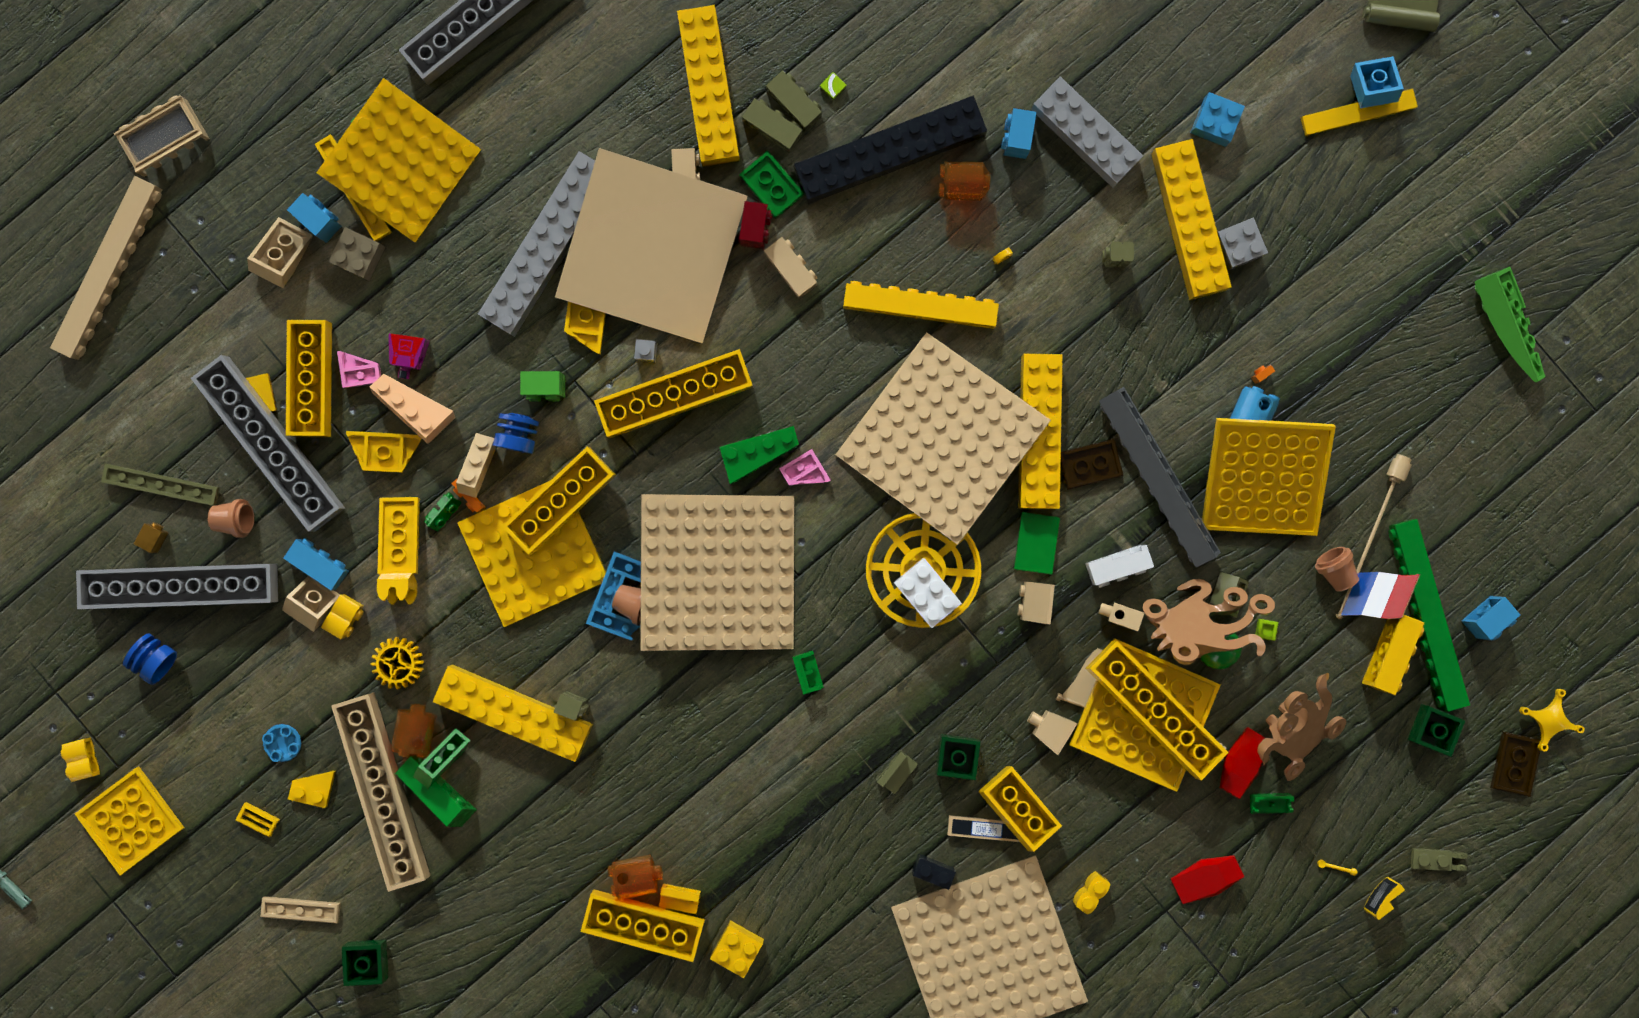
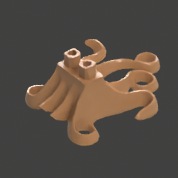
M1193 579L1178 586L1177 590L1182 592L1192 589H1199L1200 591L1171 609H1167V605L1159 599H1149L1143 604V611L1146 617L1157 628L1153 632L1151 639H1164L1159 644L1157 650L1171 649L1174 659L1184 665L1192 664L1204 654L1234 651L1253 642L1257 645V655L1262 656L1266 645L1260 636L1248 634L1233 640H1226L1224 637L1244 629L1251 623L1256 613L1268 615L1275 608V602L1271 597L1257 594L1250 599L1248 611L1241 620L1231 624L1215 623L1209 616L1227 615L1238 611L1247 602L1248 595L1239 587H1230L1225 590L1223 595L1224 601L1221 604L1210 605L1204 601L1211 594V585L1201 579ZM1230 595H1237L1240 597V600L1233 602L1228 597ZM1265 603L1267 608L1259 609L1256 607V604ZM1157 606L1161 609V612L1152 613L1150 608Z
M1329 673L1320 675L1317 679L1316 689L1321 698L1318 702L1314 703L1307 700L1308 695L1306 693L1294 691L1278 708L1283 714L1279 718L1272 714L1265 720L1269 725V730L1272 732L1273 739L1265 738L1258 746V755L1263 765L1270 760L1269 754L1274 750L1290 758L1292 762L1284 770L1287 781L1294 780L1304 770V757L1322 739L1328 738L1333 740L1345 728L1346 719L1340 716L1331 719L1326 727H1324L1332 703V695L1327 689Z

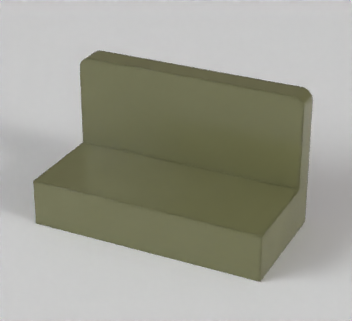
M1220 572L1209 604H1221L1224 601L1223 595L1225 590L1230 587H1239L1246 592L1249 581ZM1230 595L1228 599L1230 601L1236 602L1240 600V597L1237 595ZM1239 610L1227 615L1237 618Z
M899 750L877 778V783L895 794L916 768L917 763Z

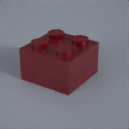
M744 201L739 237L741 246L764 249V244H768L769 229L766 228L767 225H771L772 218L771 210H768V204Z

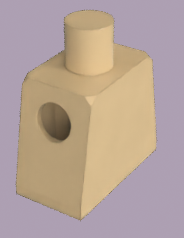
M1102 603L1098 613L1109 617L1108 621L1137 632L1144 616V612L1114 603V606ZM1117 611L1123 612V619L1115 617V613Z
M1047 710L1042 716L1032 712L1027 720L1036 726L1032 733L1057 755H1059L1077 725L1074 721Z

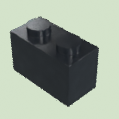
M918 854L912 874L917 878L949 890L956 870L952 866Z

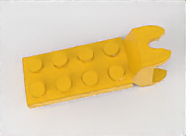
M418 497L379 498L377 574L380 576L377 579V594L381 600L386 601L387 599L392 605L396 603L398 598L400 601L405 599L411 605L417 597V581L414 574H418L420 498Z

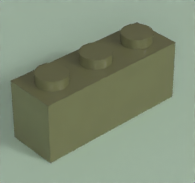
M782 70L766 85V91L806 132L822 117V108L815 100L812 102L808 98L809 94L802 86L799 88L795 84L796 80L790 73L786 74Z
M754 98L743 114L742 121L790 153L802 136L801 126L793 120L790 122L785 119V115L779 110L773 111L770 109V105L764 100L760 99L758 101Z

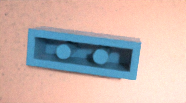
M306 538L296 539L283 559L329 590H337L349 572L345 569L346 565L339 560L334 561L329 558L330 554L326 551L314 548V543Z

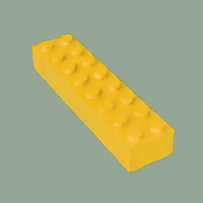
M715 5L679 10L677 15L702 167L740 161Z
M1193 139L1155 148L1151 156L1189 300L1227 291L1231 288V283Z
M738 349L594 400L606 436L613 438L754 387L741 351Z
M1023 354L1021 356L1020 399L1051 421L1019 463L1018 508L1060 509L1062 354Z
M1111 641L1085 668L1195 779L1203 780L1229 753L1118 641Z
M455 665L447 666L433 699V702L573 762L579 759L593 726L592 723L580 718L574 721L554 713L555 708Z

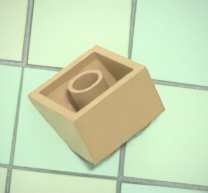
M308 576L286 597L282 611L314 632L324 622L340 594L334 590H329Z

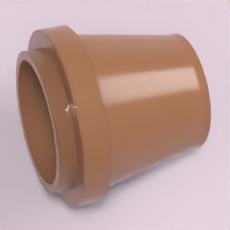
M236 499L231 503L212 506L208 512V525L212 531L231 534L236 538H244L251 532L254 526L253 508L244 499Z
M1333 548L1317 559L1315 564L1317 572L1322 574L1336 591L1347 590L1359 581L1353 562V553L1349 548Z
M622 584L615 593L612 608L632 620V623L640 626L641 588Z

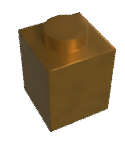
M144 523L134 545L150 553H158L168 532L163 530L164 527L158 523Z

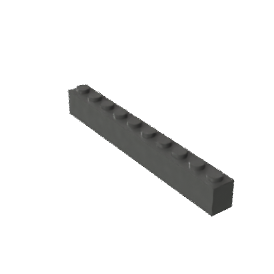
M1122 387L1099 401L1101 410L1109 417L1111 427L1117 431L1121 444L1130 453L1129 457L1137 465L1140 477L1146 481L1150 494L1158 501L1160 511L1163 514L1165 513L1170 528L1178 536L1179 544L1186 549L1189 561L1194 563L1195 567H1198L1216 558L1221 553L1126 389Z

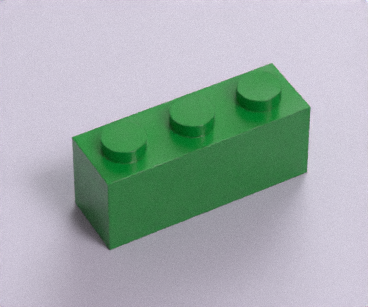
M455 728L417 767L413 777L429 789L465 752L471 740Z

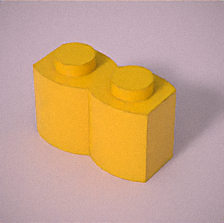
M341 594L321 628L339 639L348 638L354 630V627H352L354 621H359L364 613L362 611L364 605L345 594Z
M91 738L62 745L61 757L67 763L65 773L71 782L100 775Z
M1094 871L1087 877L1084 887L1076 892L1073 903L1087 915L1092 913L1096 909L1099 899L1104 897L1109 891L1110 882Z

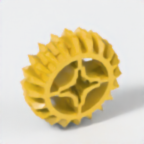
M395 637L394 641L391 638L387 639V644L381 642V648H375L378 655H372V658L376 660V662L371 663V666H376L372 673L379 674L376 680L383 678L381 685L388 683V688L391 689L395 684V688L400 689L402 684L406 688L408 687V682L414 684V678H420L417 671L422 672L423 668L418 666L419 664H424V661L419 660L418 657L423 656V654L416 653L419 649L418 646L412 648L413 641L407 643L406 638H402L400 641L399 637ZM398 648V652H395L393 657H385L390 649ZM404 650L409 654L411 663L405 659ZM398 660V662L401 663V665L403 666L397 667V664L393 661ZM384 664L389 666V674L386 672ZM402 669L410 670L404 678L397 679V675L400 674Z

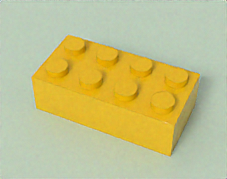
M1407 615L1399 619H1387L1362 684L1384 693L1396 695L1402 688L1404 674L1409 670V660L1417 650V640L1423 635L1424 622Z
M1006 766L978 791L1028 851H1036L1062 827L1012 766Z

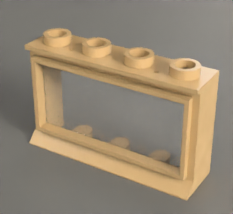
M181 95L171 97L167 103L154 107L146 115L138 116L134 122L121 126L118 129L119 131L114 133L135 168V172L143 177L147 176L145 169L150 166L154 168L161 167L160 161L162 159L178 157L176 151L183 147L192 149L195 146L193 141L200 137L206 141L209 140L189 102Z

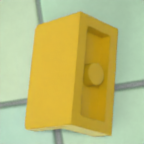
M663 884L659 907L696 914L701 891Z

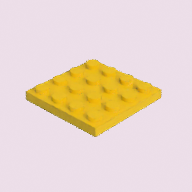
M140 767L133 769L75 813V816L119 875H123L185 828Z

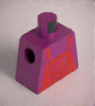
M389 333V363L392 366L399 367L397 378L409 380L411 369H421L429 346V340Z

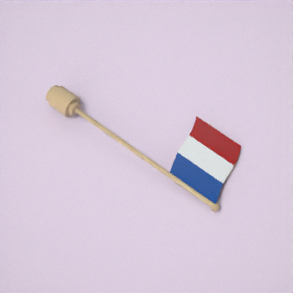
M1397 454L1392 459L1386 474L1392 483L1356 569L1359 581L1348 589L1340 611L1336 614L1338 619H1342L1343 616L1359 615L1382 619L1403 618L1420 574L1397 575L1383 572H1359L1395 484L1406 481L1412 466L1410 464L1412 459Z

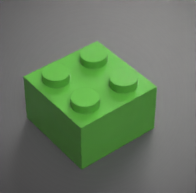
M520 371V395L526 397V400L531 402H540L541 398L551 402H558L560 398H565V375L560 371Z

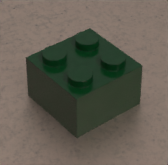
M1421 704L1407 740L1452 757L1465 720Z
M940 734L936 774L939 776L976 780L981 741L976 738Z
M387 939L350 941L342 946L343 986L383 984L388 979Z

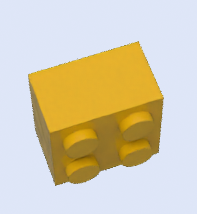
M730 920L714 948L710 960L744 978L761 949L764 939Z

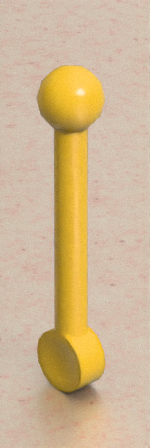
M1324 860L1317 862L1320 868L1328 867L1348 872L1352 876L1358 873L1355 868L1348 869L1328 864Z

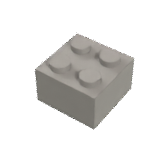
M1254 217L1217 232L1227 271L1261 258L1268 253Z

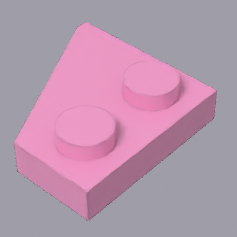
M337 351L342 388L371 385L381 376L379 363Z
M812 449L779 468L789 485L831 481Z

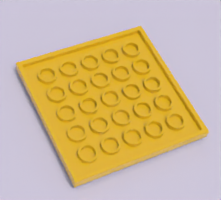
M383 78L316 173L413 242H416L481 149Z
M1216 418L1202 521L1207 530L1317 536L1336 426L1334 424Z
M548 482L457 522L503 627L600 585L606 573L579 511L532 555H528L502 527Z
M1113 638V641H1118L1204 727L1220 684ZM1096 680L1069 745L1177 792L1186 769Z

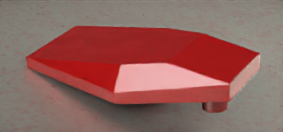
M1249 727L1245 728L1228 751L1229 753L1225 756L1219 788L1237 799L1243 796L1259 775L1263 762L1257 751L1259 744L1265 737Z
M1235 855L1200 859L1173 876L1171 881L1182 903L1186 904L1219 895L1244 878V874Z

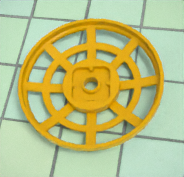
M915 513L895 519L876 536L867 555V584L873 599L889 617L907 626L930 628L926 621L923 622L924 619L917 611L916 621L897 615L887 607L896 599L904 606L915 609L909 601L900 596L902 592L898 588H893L889 578V571L900 572L902 576L922 558H925L943 581L945 575L956 576L954 586L951 589L954 594H956L960 587L962 577H974L971 591L961 606L954 609V612L935 625L940 626L961 615L973 601L980 585L981 560L978 549L968 532L961 542L965 539L973 554L975 570L963 569L962 558L956 548L957 544L952 540L950 541L944 535L931 531L930 524L925 520L922 523V530L911 531L899 537L892 528L907 520L920 518ZM887 533L894 543L888 549L884 563H874L872 560L876 547ZM921 536V547L910 550L903 542L911 537ZM929 536L941 540L946 545L938 552L929 548ZM898 547L905 555L901 564H889L893 552ZM950 551L954 554L957 568H946L943 557ZM872 570L883 571L884 582L890 592L883 600L879 598L874 588Z

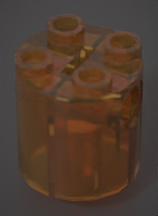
M944 161V164H940V178H943V183H939V197H943V200L981 201L989 191L990 173L983 162Z
M410 704V709H398L391 752L398 753V756L410 757V754H416L418 758H427L431 750L437 715L425 712L426 706L421 704Z
M651 854L613 861L612 865L608 866L609 877L613 878L614 884L611 885V893L618 900L657 893L658 881L663 880L661 864L655 865ZM627 874L629 878L626 884H624L622 880L623 875Z

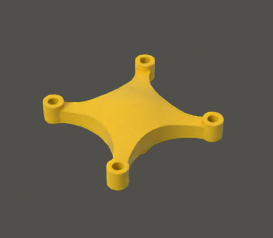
M1563 689L1555 691L1553 701L1544 709L1537 711L1530 710L1527 707L1519 709L1520 714L1529 715L1538 723L1541 730V741L1538 744L1540 751H1547L1549 740L1560 731L1570 729L1576 733H1583L1585 730L1583 726L1574 725L1566 718L1562 709V698L1566 695V691Z

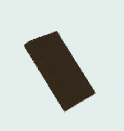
M1114 439L1061 452L1060 464L1067 490L1124 476Z
M1502 731L1490 788L1531 797L1540 755L1538 744H1540L1541 740Z

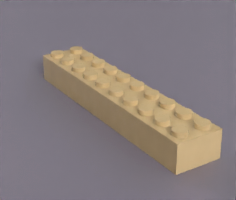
M375 692L332 705L388 892L426 880L430 877V872L402 781L395 774L398 771V767Z

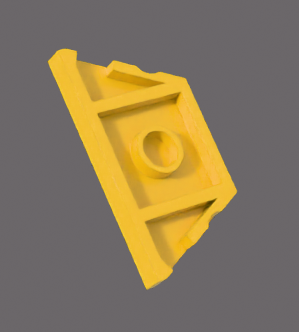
M568 301L564 332L597 354H601L606 313Z
M346 431V435L363 471L403 473L422 440L418 435Z

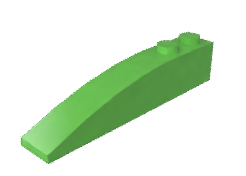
M1511 267L1504 268L1474 281L1476 293L1480 295L1482 300V308L1487 313L1497 335L1508 352L1534 382L1543 379L1545 374L1538 352H1534L1535 338L1528 331V326L1531 324L1529 318L1524 317L1522 310L1526 306Z

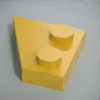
M336 771L293 780L288 800L327 808Z

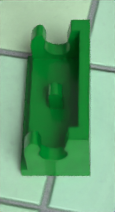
M813 650L793 656L803 695L824 688Z
M1289 793L1250 794V813H1293L1294 809L1291 808V802H1294V796Z

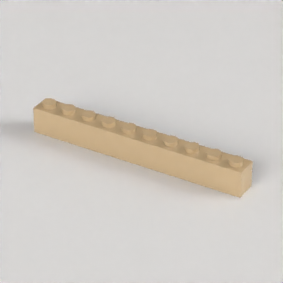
M134 176L50 347L51 349L76 360H79L85 354L86 345L93 337L97 323L103 317L102 312L105 306L111 301V294L118 286L122 272L128 266L130 255L136 250V243L139 237L143 235L145 225L152 217L153 208L161 199L163 189Z

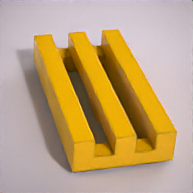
M245 802L236 821L270 838L280 819ZM246 809H248V810H250V811H252V812L258 814L259 816H261V817H263V818H265V819H267V820H269V821H271V822H273V823H270V822H268V821H266V820H264V819H262V818H260V817H258V816H256V815H254V814H252V813L246 811ZM245 815L253 819L254 821L265 825L266 827L270 828L269 831L243 818L242 816Z

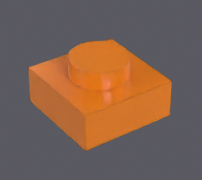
M1262 365L1254 371L1256 375L1251 377L1255 384L1260 383L1275 372L1272 365L1267 367Z

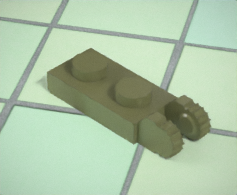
M1412 848L1411 868L1466 871L1467 866L1464 864H1452V857L1467 859V854L1450 850Z

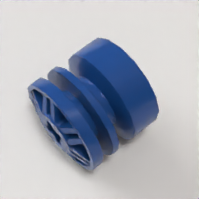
M499 413L498 418L507 420L506 424L497 423V426L505 429V432L495 433L493 446L533 454L535 441L527 437L528 434H537L538 431L531 430L529 427H539V421H535L525 415Z
M148 633L137 640L130 648L123 660V666L126 669H131V672L134 674L140 672L139 677L150 685H154L170 670L177 658V652L168 645L160 647L161 641Z

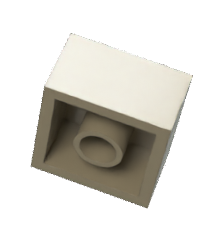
M345 227L328 262L370 281L385 246Z

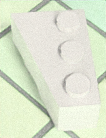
M1138 545L1085 563L1092 585H1098L1099 588L1109 585V581L1115 579L1117 582L1127 579L1128 575L1134 573L1139 575L1145 573L1147 569L1154 567L1147 545Z

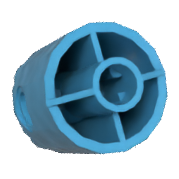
M1255 386L1252 388L1244 387L1230 419L1272 421L1280 398L1271 394L1269 396L1263 394L1264 390Z

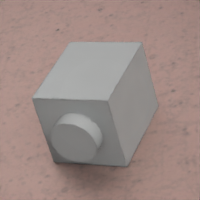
M636 339L634 359L641 362L656 363L657 343L655 341Z

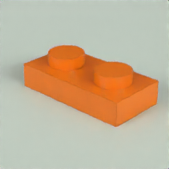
M457 479L451 483L455 487L453 491L460 498L464 497L467 501L466 506L472 512L476 511L479 513L486 508L478 498L458 493Z

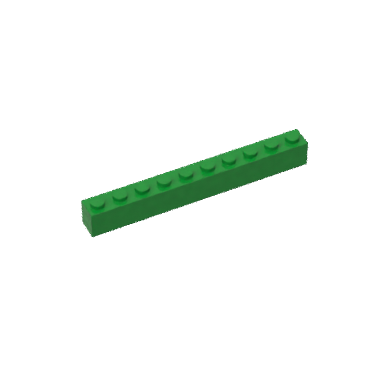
M1410 519L1389 525L1390 530L1388 534L1395 546L1394 555L1399 560L1400 575L1420 574L1410 599L1411 604L1409 608L1415 619L1424 622V632L1420 637V647L1426 655L1425 665L1432 676L1430 682L1437 694V706L1441 710L1448 712L1470 706L1418 519Z

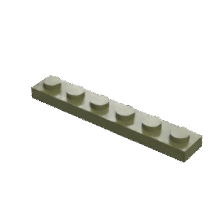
M106 463L101 479L102 483L216 506L220 487Z

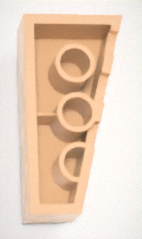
M385 374L381 375L370 386L373 395L427 444L455 419L452 410Z

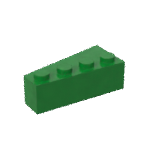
M794 426L721 446L720 451L729 483L731 485L798 447L799 443Z
M410 756L395 774L446 827H462L477 809L441 776L427 789L413 777L417 767L425 759L421 756Z

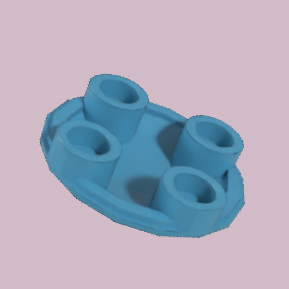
M274 725L262 737L264 750L273 762L290 761L297 756L301 748L300 735L290 725Z

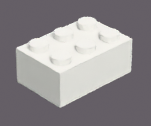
M922 558L893 582L931 628L962 604L925 558Z

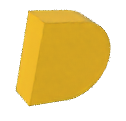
M1010 247L993 257L995 264L998 265L1013 255Z

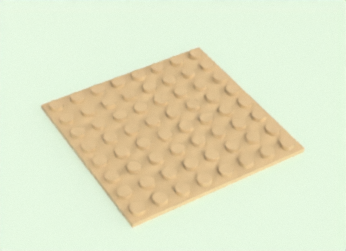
M599 148L555 297L703 343L747 195Z
M926 332L835 455L958 545L1051 420Z
M641 494L640 651L794 649V496Z
M1036 855L951 885L949 890L943 888L891 907L930 1018H1044L1088 1002Z

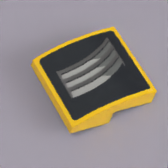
M1387 876L1373 890L1365 904L1364 910L1376 919H1381L1394 909L1390 901L1404 892L1405 889L1400 883Z

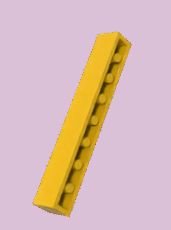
M851 281L850 284L846 283L843 309L994 329L996 327L999 304L994 303L995 300L992 299L976 301L975 297L965 296L964 299L956 298L957 295L954 294L939 296L937 292L926 291V294L919 293L917 289L901 291L896 286H888L887 289L881 288L879 284L871 283L869 286H864L862 282Z

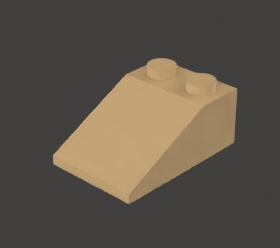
M278 217L247 258L248 271L283 288L294 274L313 235Z
M1024 581V585L1020 586L1019 594L1022 597V604L1018 605L1017 613L1020 616V620L1051 624L1055 585Z

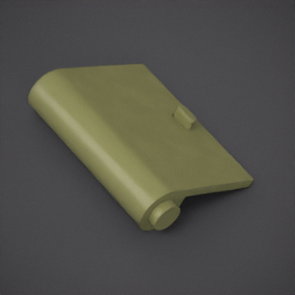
M1368 0L1362 15L1367 23L1430 32L1436 31L1440 20V14L1436 12L1438 0Z

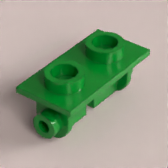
M450 492L444 494L437 502V505L440 507L439 511L433 507L428 515L425 516L426 520L424 522L429 528L438 532L446 524L450 516L457 511L462 502L454 498V495Z

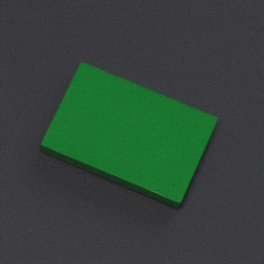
M766 151L739 174V177L760 202L768 204V210H771V214L775 219L805 195L769 151Z
M1021 512L1014 569L1045 574L1053 573L1060 517Z

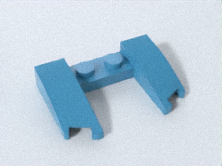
M614 551L586 624L628 640H633L630 635L640 626L633 624L629 618L612 612V602L616 591L623 584L625 577L641 582V561Z

